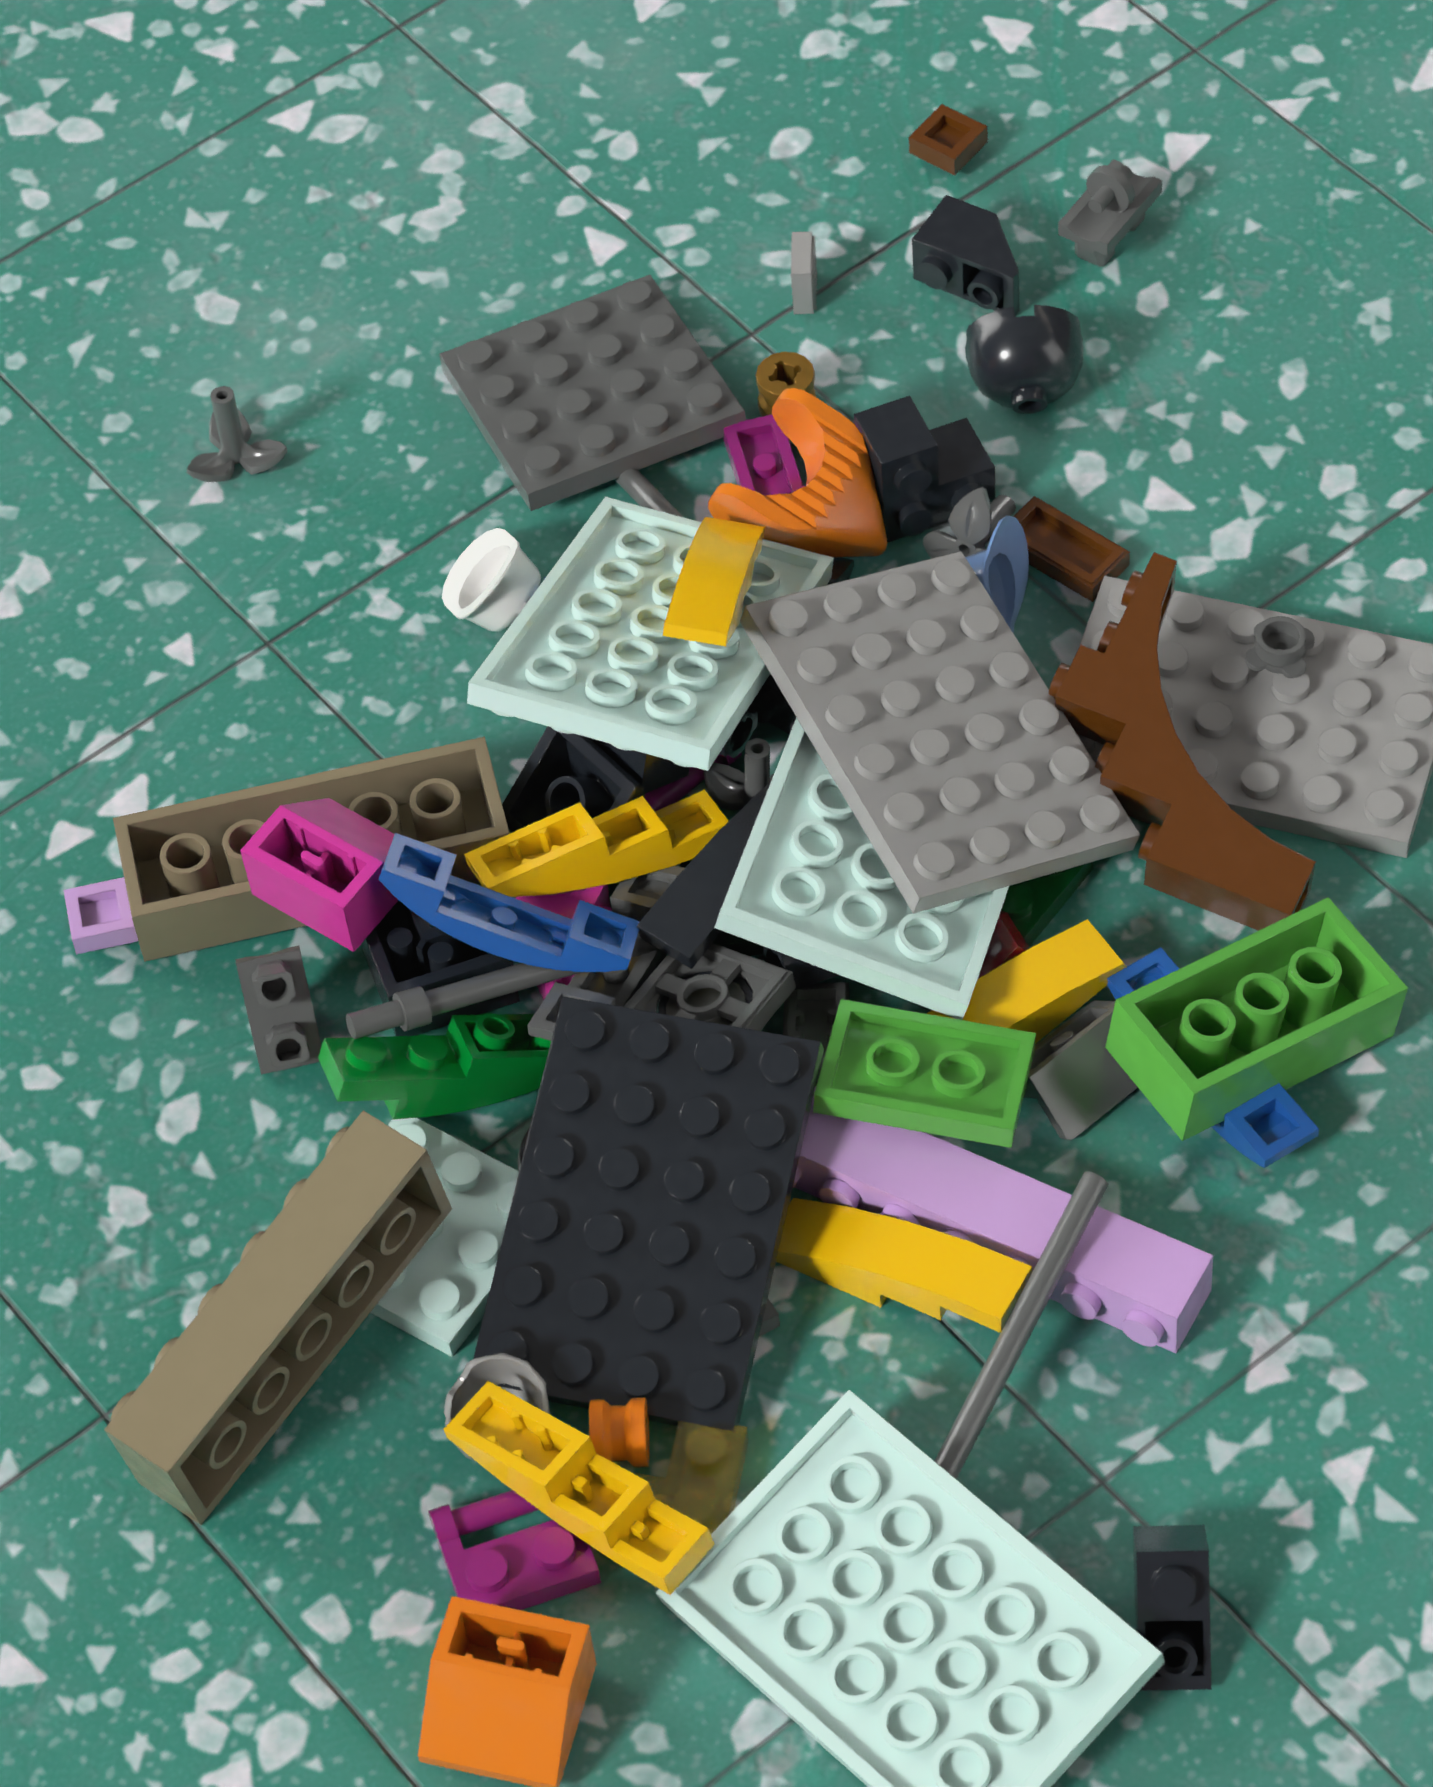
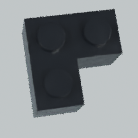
M910 395L854 414V424L863 435L870 457L887 543L906 536H915L927 529L948 523L954 506L964 496L977 488L983 487L986 490L990 503L996 498L995 466L967 417L929 430Z
M399 900L360 945L382 1003L393 1001L394 993L421 986L424 991L514 965L512 960L470 946L436 927H430L428 922L407 908ZM518 991L432 1016L431 1024L404 1031L400 1026L392 1029L395 1036H416L449 1025L452 1015H480L520 1002Z

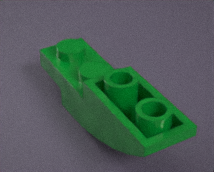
M487 1013L483 1015H452L446 1035L364 1036L357 1039L352 1037L324 1038L318 1059L337 1102L384 1100L393 1120L421 1118L488 1106L539 1089L551 1041L528 1034L527 1025L534 1014Z

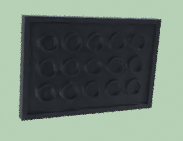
M562 996L473 1359L505 1353L528 1361L545 1381L547 1398L551 1402L589 1409L590 1400L605 1399L611 1406L626 1405L631 1398L646 1397L649 1421L736 1437L824 1052L822 1043L820 1041ZM505 1383L497 1384L500 1387L523 1391L517 1386Z

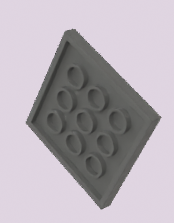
M651 275L626 282L618 287L581 301L573 302L565 307L520 322L512 327L467 342L464 345L439 354L443 373L530 511L619 478L628 469L634 468L639 470L724 437L723 428L746 420L745 410Z

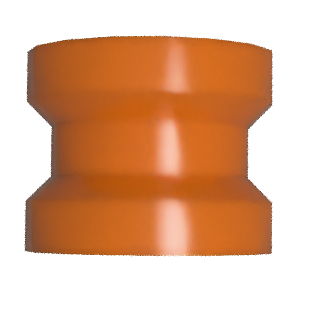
M646 1397L631 1398L626 1405L611 1406L605 1399L590 1400L589 1436L597 1454L611 1462L628 1461L635 1468L649 1467L650 1440Z

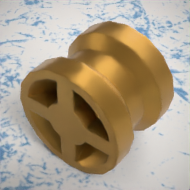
M780 352L768 356L759 364L756 372V383L759 390L758 407L762 416L772 415V407L785 389H801L816 397L814 390L815 371L812 363L805 356L795 352Z

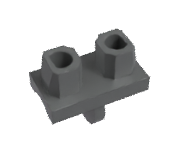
M1114 159L1108 166H1098L1092 171L1086 181L1087 190L1058 222V235L1075 242L1076 256L1097 266H1105L1115 254V247L1129 231H1135L1145 219L1147 209L1162 193V180L1154 176L1142 177L1136 175L1128 166Z
M299 945L270 954L235 959L261 1075L320 1062L318 1056L322 1045Z

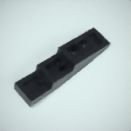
M770 783L758 792L715 834L676 877L637 925L640 938L690 969H693L721 933V930L714 927Z

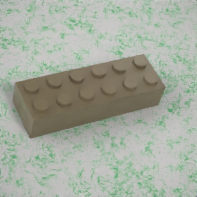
M485 736L113 818L131 916L144 962L307 926L252 895L240 852L280 805L330 798L393 834L398 833L456 854L457 856L450 875L482 886L468 866L464 854L509 834Z
M364 1110L350 1127H344L334 1135L327 1147L325 1158L308 1179L304 1178L298 1181L291 1188L285 1199L282 1211L265 1231L256 1233L249 1240L242 1252L240 1263L222 1284L213 1286L206 1293L199 1305L197 1316L180 1337L172 1338L162 1347L155 1360L154 1369L137 1390L124 1395L115 1406L111 1414L110 1423L104 1431L139 1484L199 1525L203 1524L452 1210L425 1148Z

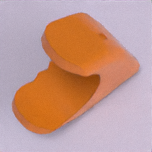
M785 389L775 401L772 407V415L783 434L795 444L804 460L807 474L806 486L799 488L791 494L765 496L740 485L722 483L716 488L708 501V510L711 516L717 519L765 526L763 539L830 557H872L882 555L887 547V537L874 473L863 435L853 422L814 395L801 389Z

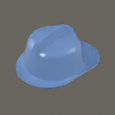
M1005 516L999 520L988 548L965 558L1014 634V625L1028 582L1029 557L1023 527L1017 518Z

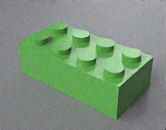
M1327 897L1116 999L1105 1048L1178 1137L1184 1141L1224 1121L1226 1113L1274 1085L1280 1083L1286 1090L1394 1036L1408 987L1331 899Z

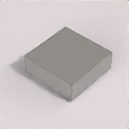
M792 232L791 282L794 314H814V310H817L815 236H812V232Z

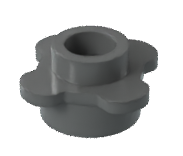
M1285 616L1271 617L1258 623L1254 628V648L1248 650L1245 655L1247 666L1254 671L1267 669L1272 673L1283 674L1287 678H1297L1303 675L1306 671V662L1304 660L1306 651L1314 646L1315 637L1313 633L1307 628H1303L1298 621Z

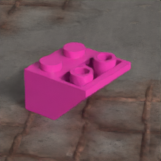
M330 798L280 805L240 850L252 895L352 952L356 951L398 902V899L378 880L394 834Z

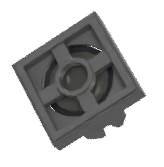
M712 943L693 969L667 955L624 1007L657 1013L658 1008V1013L763 1031L762 1028L795 990L796 984L792 971Z

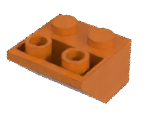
M451 1596L430 1661L418 1751L419 1762L531 1787H559L597 1664L590 1625Z

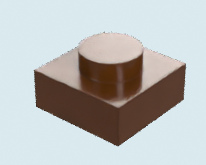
M941 104L909 136V153L955 176L988 143V126Z

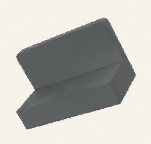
M1091 1001L1035 1046L1023 1098L1038 1100L1061 1139L1073 1140L1138 1088L1105 1048L1115 1001Z

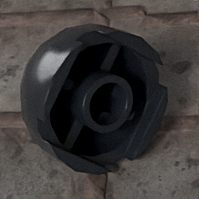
M1034 305L1035 316L1015 317L1014 307H1008L983 315L968 326L965 346L966 360L970 375L982 395L1001 406L1012 408L1017 413L1033 414L1046 409L1049 403L1055 402L1073 387L1083 365L1084 346L1078 317L1065 309L1048 305Z

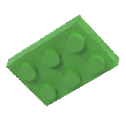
M841 999L814 1093L813 1113L1012 1148L1034 1055L1036 1033Z

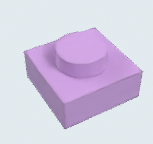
M124 877L64 890L71 937L76 955L138 941Z

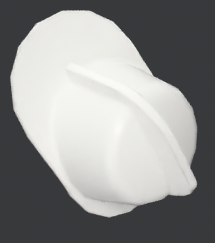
M495 528L474 540L460 555L444 583L442 599L444 605L458 619L465 618L489 631L500 632L513 623L538 589L541 574L520 548L519 542L506 530Z

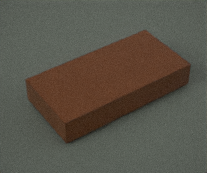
M1033 496L1013 516L1017 518L1025 533L1029 565L1091 602L1097 598L1104 576L1117 578L1130 565V551L1036 496Z

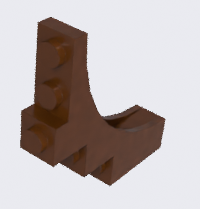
M1153 552L1144 573L1135 570L1128 580L1121 601V605L1127 608L1119 624L1113 621L1108 622L1099 641L1097 651L1080 645L1071 665L1061 663L1053 677L1048 694L1054 697L1056 709L1064 713L1076 734L1104 744L1095 764V768L1099 769L1102 773L1100 784L1112 789L1128 816L1150 824L1138 858L1146 861L1144 885L1259 931L1302 910L1311 890L1316 861L1270 839L1233 811L1201 776L1178 738L1161 690L1157 651L1159 632L1174 592L1177 561Z

